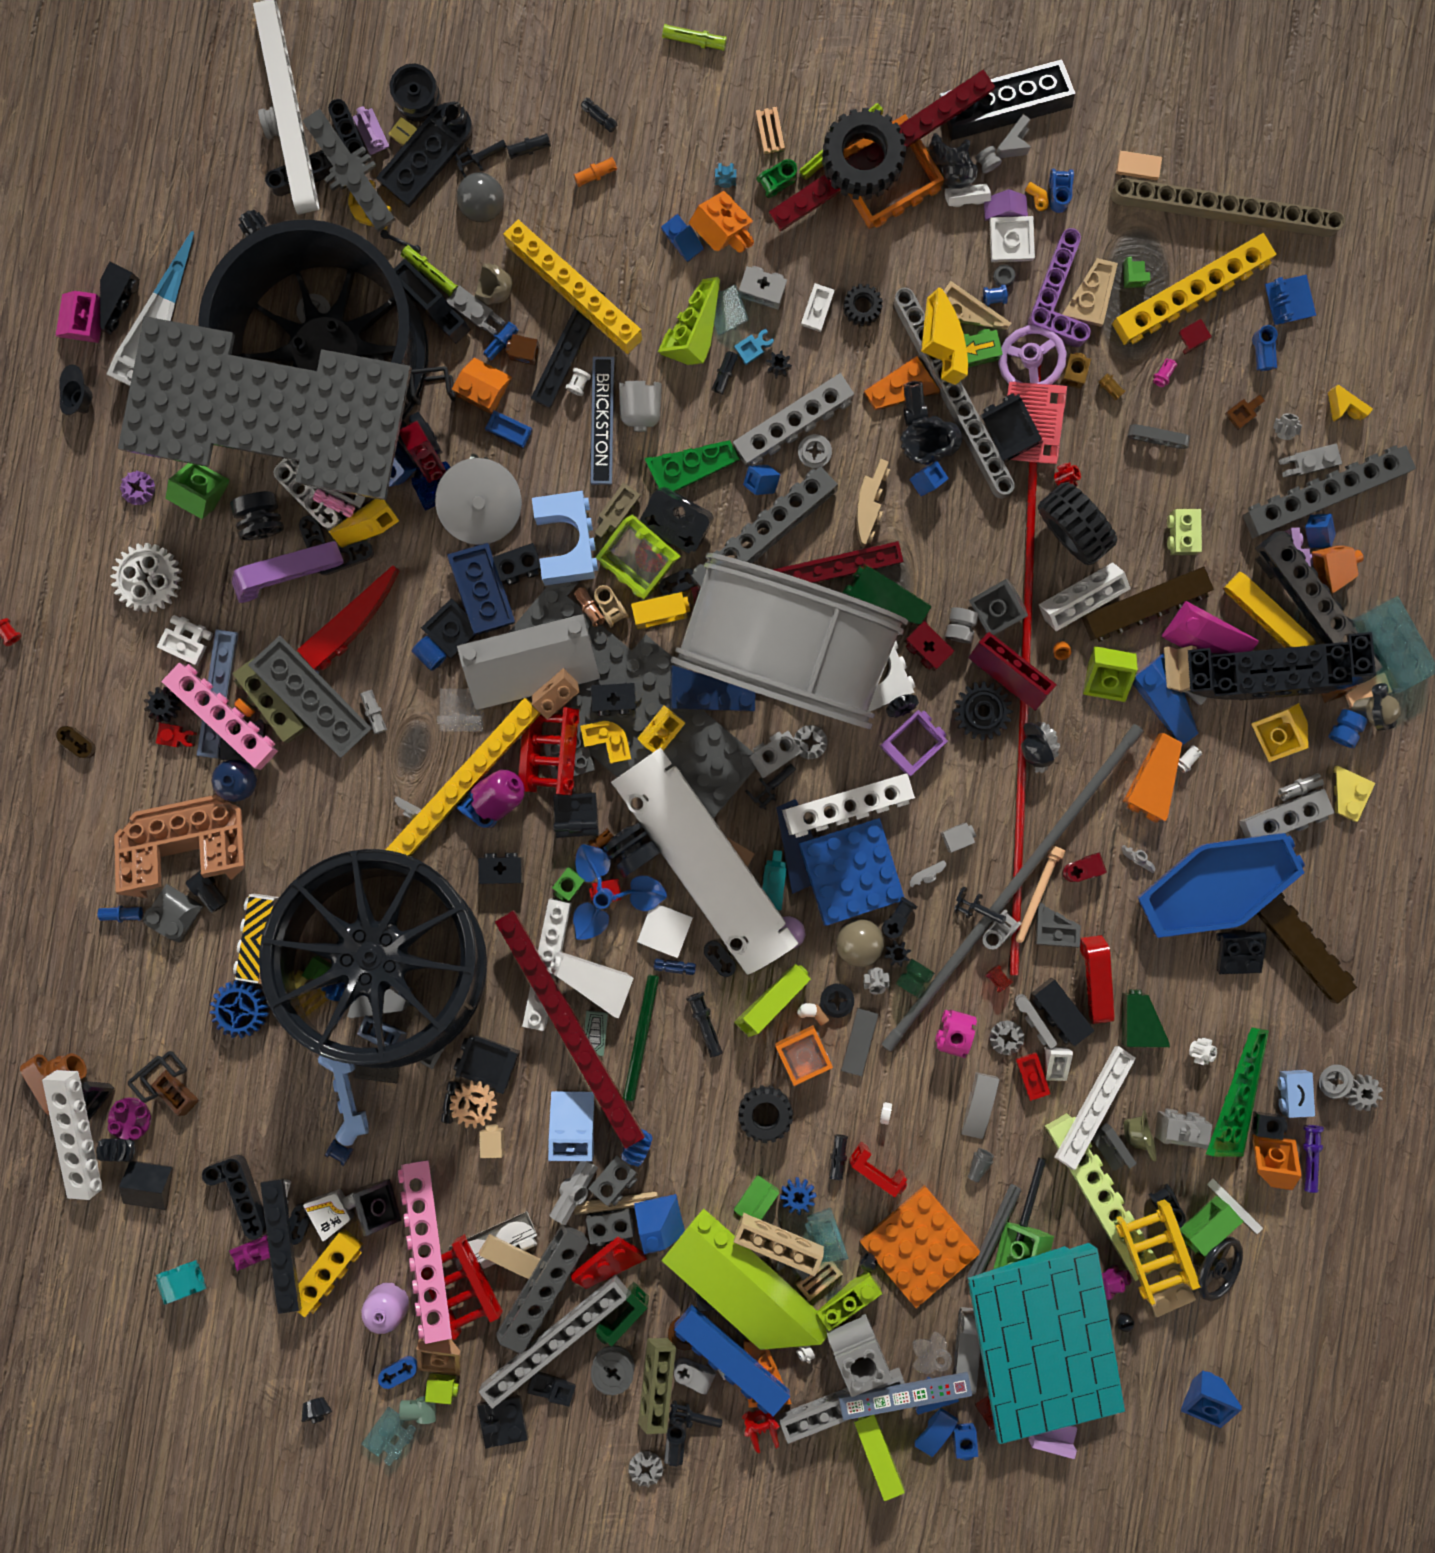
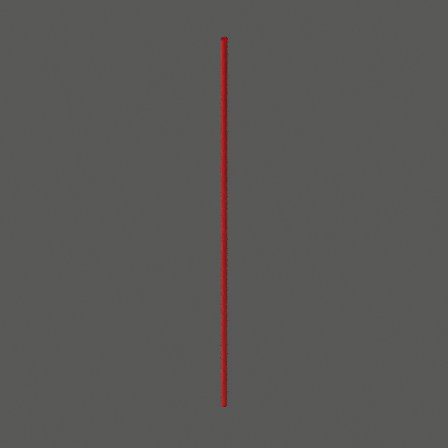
M1041 365L1038 367L1039 382L1041 381ZM1029 462L1024 580V606L1028 616L1023 619L1022 658L1029 663L1031 652L1037 462ZM1021 699L1014 877L1023 867L1026 759L1022 753L1021 743L1026 737L1023 726L1025 723H1028V705ZM1022 886L1013 896L1012 918L1017 922H1021ZM1019 928L1011 936L1010 975H1019L1020 943L1016 941Z

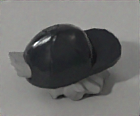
M1031 722L1025 723L1023 728L1026 737L1021 743L1023 756L1029 764L1035 767V772L1044 773L1059 755L1060 744L1057 742V732L1054 729H1050L1049 724L1046 725L1045 722H1038L1036 724Z

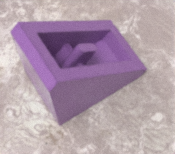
M1010 189L992 195L991 201L984 202L985 221H989L993 217L1028 216L1026 195Z

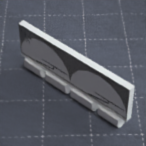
M527 1211L467 1238L483 1269L496 1264L479 1256L478 1253L489 1234L515 1247L519 1244L520 1248L524 1251L537 1245L534 1238L537 1236V1233ZM453 1258L457 1269H462L459 1259Z

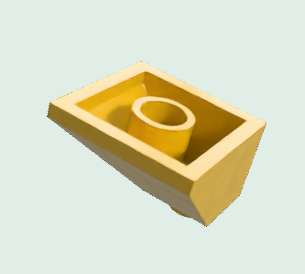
M1299 703L1251 723L1269 762L1308 748V722Z

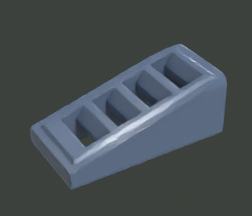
M365 1016L357 1035L377 1045L374 1025L370 1034L367 1033L371 1023L374 1024L373 1017ZM382 1022L383 1039L386 1032H389L386 1041H384L385 1046L405 1040L406 1032Z

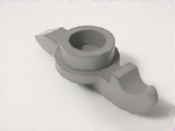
M399 797L394 799L397 806L404 810L403 814L411 819H414L422 810Z
M1125 845L1122 846V853L1127 858L1151 873L1155 872V866L1147 860L1148 856L1143 850L1134 852L1132 851L1133 848H1127Z
M941 861L916 873L910 880V886L920 885V882L923 880L925 883L934 881L937 878L936 874L945 868L946 862Z

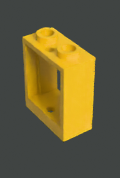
M682 592L631 604L638 630L686 619L687 613L690 612L688 598L683 597Z

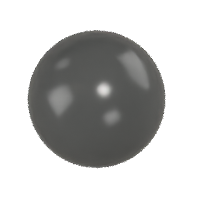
M481 172L473 173L466 176L458 186L456 194L457 204L460 211L468 219L475 222H488L497 217L504 205L503 189L500 183L491 175Z

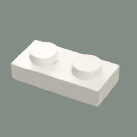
M987 184L971 185L962 189H945V198L948 206L961 207L964 204H983L986 201H991V192Z
M814 284L801 326L821 332L834 295V289Z

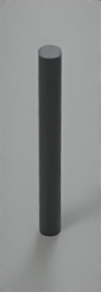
M1038 1157L1019 1223L1022 1227H1028L1046 1164V1159ZM1017 1232L1015 1241H1024L1025 1235Z

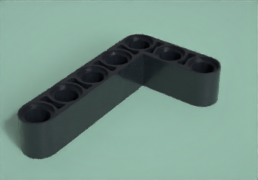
M342 99L332 100L328 110L337 133L350 154H352L354 149L365 148L345 101ZM339 110H344L343 114L336 115ZM352 129V132L350 134H344L346 130ZM320 150L309 155L314 183L324 180L330 174L329 169L333 167L324 152ZM321 164L319 169L313 170L315 165ZM286 165L273 169L266 174V184L273 194L284 196L291 193ZM277 180H281L278 186H273Z

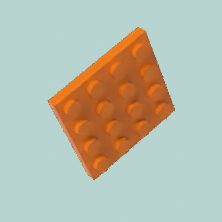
M925 1185L860 1240L864 1248L876 1257L880 1267L915 1308L926 1301L980 1253L978 1247Z

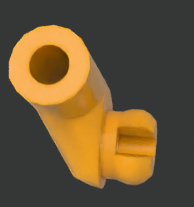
M1029 182L1025 192L1034 197V204L1038 211L1046 210L1049 205L1047 192L1034 183Z

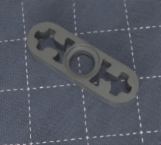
M1137 424L1129 426L1127 435L1128 438L1178 449H1187L1190 442V436L1187 434Z

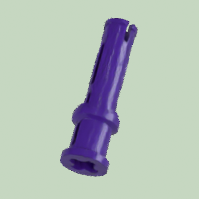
M1304 1125L1305 1143H1303V1148L1306 1151L1304 1191L1317 1193L1319 1191V1152L1323 1150L1321 1132L1324 1131V1127Z

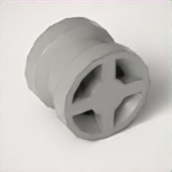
M994 146L987 147L975 157L976 161L982 165L981 170L983 173L994 170L1002 162L1000 157L996 156Z

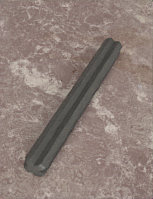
M1013 1184L1009 1186L980 1247V1253L975 1258L966 1277L967 1281L969 1277L984 1272L1021 1193V1189Z

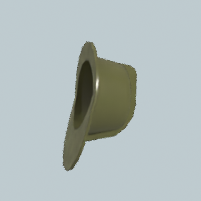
M1144 1110L1142 1116L1124 1121L1125 1137L1131 1146L1147 1150L1152 1161L1156 1162V1147L1149 1128L1147 1113Z

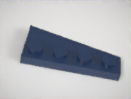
M671 666L670 709L755 711V692L704 674Z
M796 799L776 807L792 894L811 886L799 843L814 839L810 829L807 830V835L796 838L795 834L789 835L782 810L798 806L799 804Z

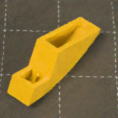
M938 287L927 297L921 352L942 360L941 379L956 385L968 375L967 348L956 312L943 289Z

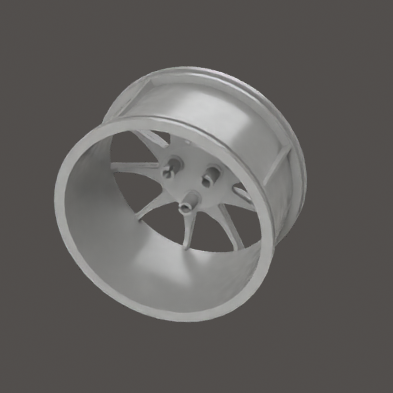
M707 553L706 558L710 562L704 564L703 568L706 569V573L681 648L676 647L675 651L679 653L678 658L672 656L671 662L750 691L853 725L871 729L873 724L868 721L869 718H874L875 714L868 712L873 695L898 634L903 635L904 630L901 628V625L906 626L908 620L888 610L826 587L752 563L719 554Z

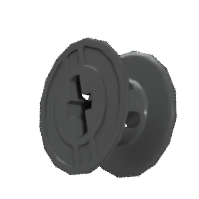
M613 1345L612 1347H604L597 1352L591 1367L592 1383L597 1390L606 1395H617L629 1388L633 1381L635 1364L628 1350L621 1346ZM609 1368H610L611 1370L614 1369V1368H616L617 1371L609 1372Z

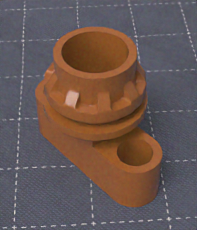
M70 1053L66 1056H57L50 1061L43 1055L37 1054L20 1066L23 1078L48 1116L50 1115L42 1079L56 1070L78 1071L81 1081L87 1074V1068L84 1061L76 1054Z

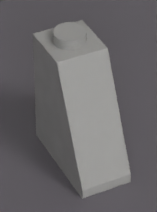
M391 989L386 990L383 1013L403 1011L407 1006H411V1003ZM366 996L357 998L350 1005L347 1017L355 1018L373 1015L368 998Z

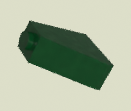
M1129 989V993H1122V1045L1126 1047L1170 1048V1042L1149 995L1142 993L1141 989Z

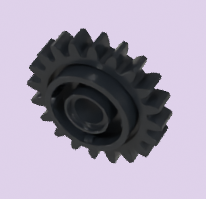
M985 681L981 683L980 688L976 682L973 683V690L966 686V694L962 692L958 694L962 700L954 701L959 706V708L952 711L959 714V716L954 718V721H961L957 728L965 727L964 735L972 732L971 739H975L978 734L980 741L985 739V734L989 740L993 739V732L995 735L1000 736L999 728L1006 730L1007 726L1004 722H1011V719L1006 715L1013 713L1012 710L1007 709V706L1011 705L1012 702L1004 701L1008 694L1000 695L1002 688L999 687L994 690V683H991L987 688ZM980 705L987 708L988 713L986 717H981L978 714V707Z

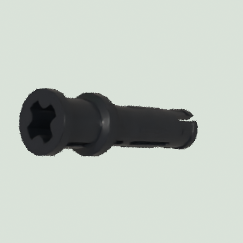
M704 991L686 997V1000L690 1002L693 1011L692 1017L699 1024L709 1056L712 1058L721 1055L723 1051L709 1016L711 1010L707 1008L705 1003Z

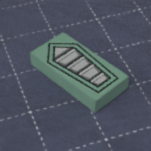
M587 1010L584 1032L597 1054L604 1056L608 1012Z

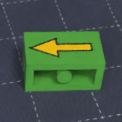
M984 329L973 336L964 334L968 368L998 361L1002 357L1003 353L997 330L990 331V329Z

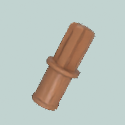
M578 588L574 595L582 606V612L587 614L594 627H598L597 621L599 625H602L605 622V618L597 608V602L592 600L585 588Z

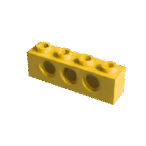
M344 1228L337 1234L298 1284L302 1309L297 1312L303 1317H306L309 1312L315 1313L322 1304L319 1302V1299L323 1295L327 1297L335 1287L332 1284L335 1279L341 1280L349 1270L346 1268V1265L350 1261L354 1263L362 1253L359 1249L363 1243ZM335 1253H341L344 1261H338L335 1258ZM321 1271H329L330 1278H325ZM308 1287H314L317 1295L310 1294Z

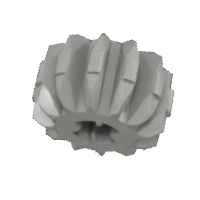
M1357 1074L1356 1080L1353 1079L1354 1087L1351 1088L1350 1094L1344 1096L1349 1098L1348 1104L1355 1106L1356 1110L1361 1111L1364 1109L1365 1111H1370L1371 1106L1378 1107L1376 1100H1383L1378 1095L1383 1089L1377 1087L1379 1081L1376 1079L1372 1080V1076L1365 1075L1363 1077V1075ZM1365 1089V1091H1363V1092H1365V1095H1364V1096H1361V1095H1363V1093H1361L1362 1090Z

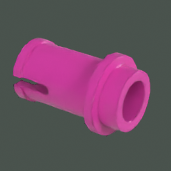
M1166 358L1158 373H1155L1153 376L1154 384L1159 387L1168 385L1169 378L1178 364L1174 360Z

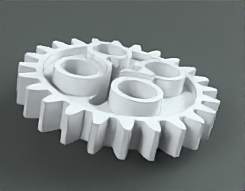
M145 543L144 548L142 545L136 544V550L128 547L129 554L121 552L123 559L116 558L119 566H112V569L117 571V573L110 575V577L116 579V582L112 583L111 586L118 588L114 594L122 595L119 601L127 602L126 607L132 608L134 606V610L138 612L142 608V611L148 613L149 608L151 611L157 612V606L165 609L164 602L172 604L170 597H178L174 590L181 589L176 584L183 581L182 578L177 577V574L181 573L182 570L175 568L179 562L176 560L171 561L174 555L171 553L167 554V549H160L156 544L151 547L149 543ZM154 559L155 564L149 569L148 562ZM138 561H140L141 568L137 564ZM135 569L136 574L130 579L129 572ZM145 573L150 575L147 577L148 582L144 581L146 579ZM164 577V585L158 587V580ZM151 586H152V587L155 589V591H156V594H155V595L153 594V589L151 588ZM145 587V595L139 597L140 589Z

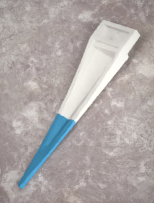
M193 231L189 233L115 353L107 371V376L130 386L144 316L171 321L194 235Z

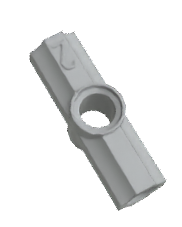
M580 1161L571 1178L562 1182L559 1189L561 1196L549 1215L552 1219L563 1225L567 1224L576 1206L586 1200L588 1196L587 1186L598 1169L597 1166L589 1161Z

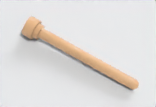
M1054 845L1048 851L1047 858L1049 859L1017 933L1016 941L1018 943L1024 941L1055 864L1060 859H1063L1066 852Z

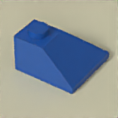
M676 1194L634 1203L644 1254L665 1250L684 1233L685 1228Z
M1202 1370L1192 1380L1181 1407V1412L1222 1428L1241 1411L1242 1406L1223 1378Z

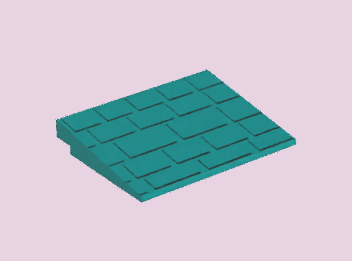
M1090 1243L1071 1249L1064 1246L968 1278L995 1432L999 1444L1125 1412L1099 1255L1095 1246Z

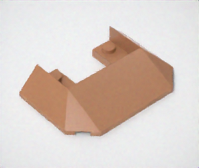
M218 795L134 812L129 818L131 821L123 830L119 829L114 835L115 891L119 895L147 898V890L162 887L160 857L200 849L201 875L204 878L226 874L232 880L245 868L242 810Z

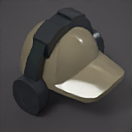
M1386 683L1374 685L1372 688L1373 697L1356 700L1352 706V711L1367 718L1371 724L1375 725L1377 731L1394 728L1397 724L1396 720L1401 715L1399 702L1394 697L1387 696L1389 689Z

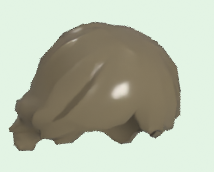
M484 263L480 278L478 279L479 283L475 297L486 305L504 302L509 298L512 289L510 275L496 264Z

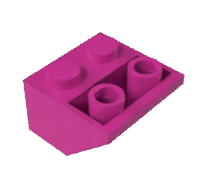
M80 291L62 294L55 336L99 343L101 333L100 297L94 293Z

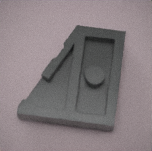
M1039 903L1036 916L1035 945L1079 948L1081 926L1072 920L1066 919L1062 914L1049 909L1045 904Z

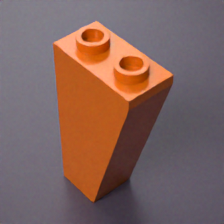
M1165 733L1157 734L1123 802L1128 804V809L1139 813V811L1147 814L1146 818L1155 823L1167 820L1182 742Z

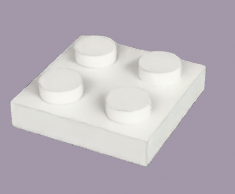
M1033 216L990 218L991 262L1033 261L1035 259Z

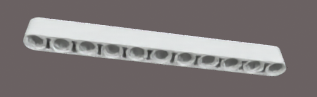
M276 0L253 3L293 204L298 215L319 210V202L280 11Z

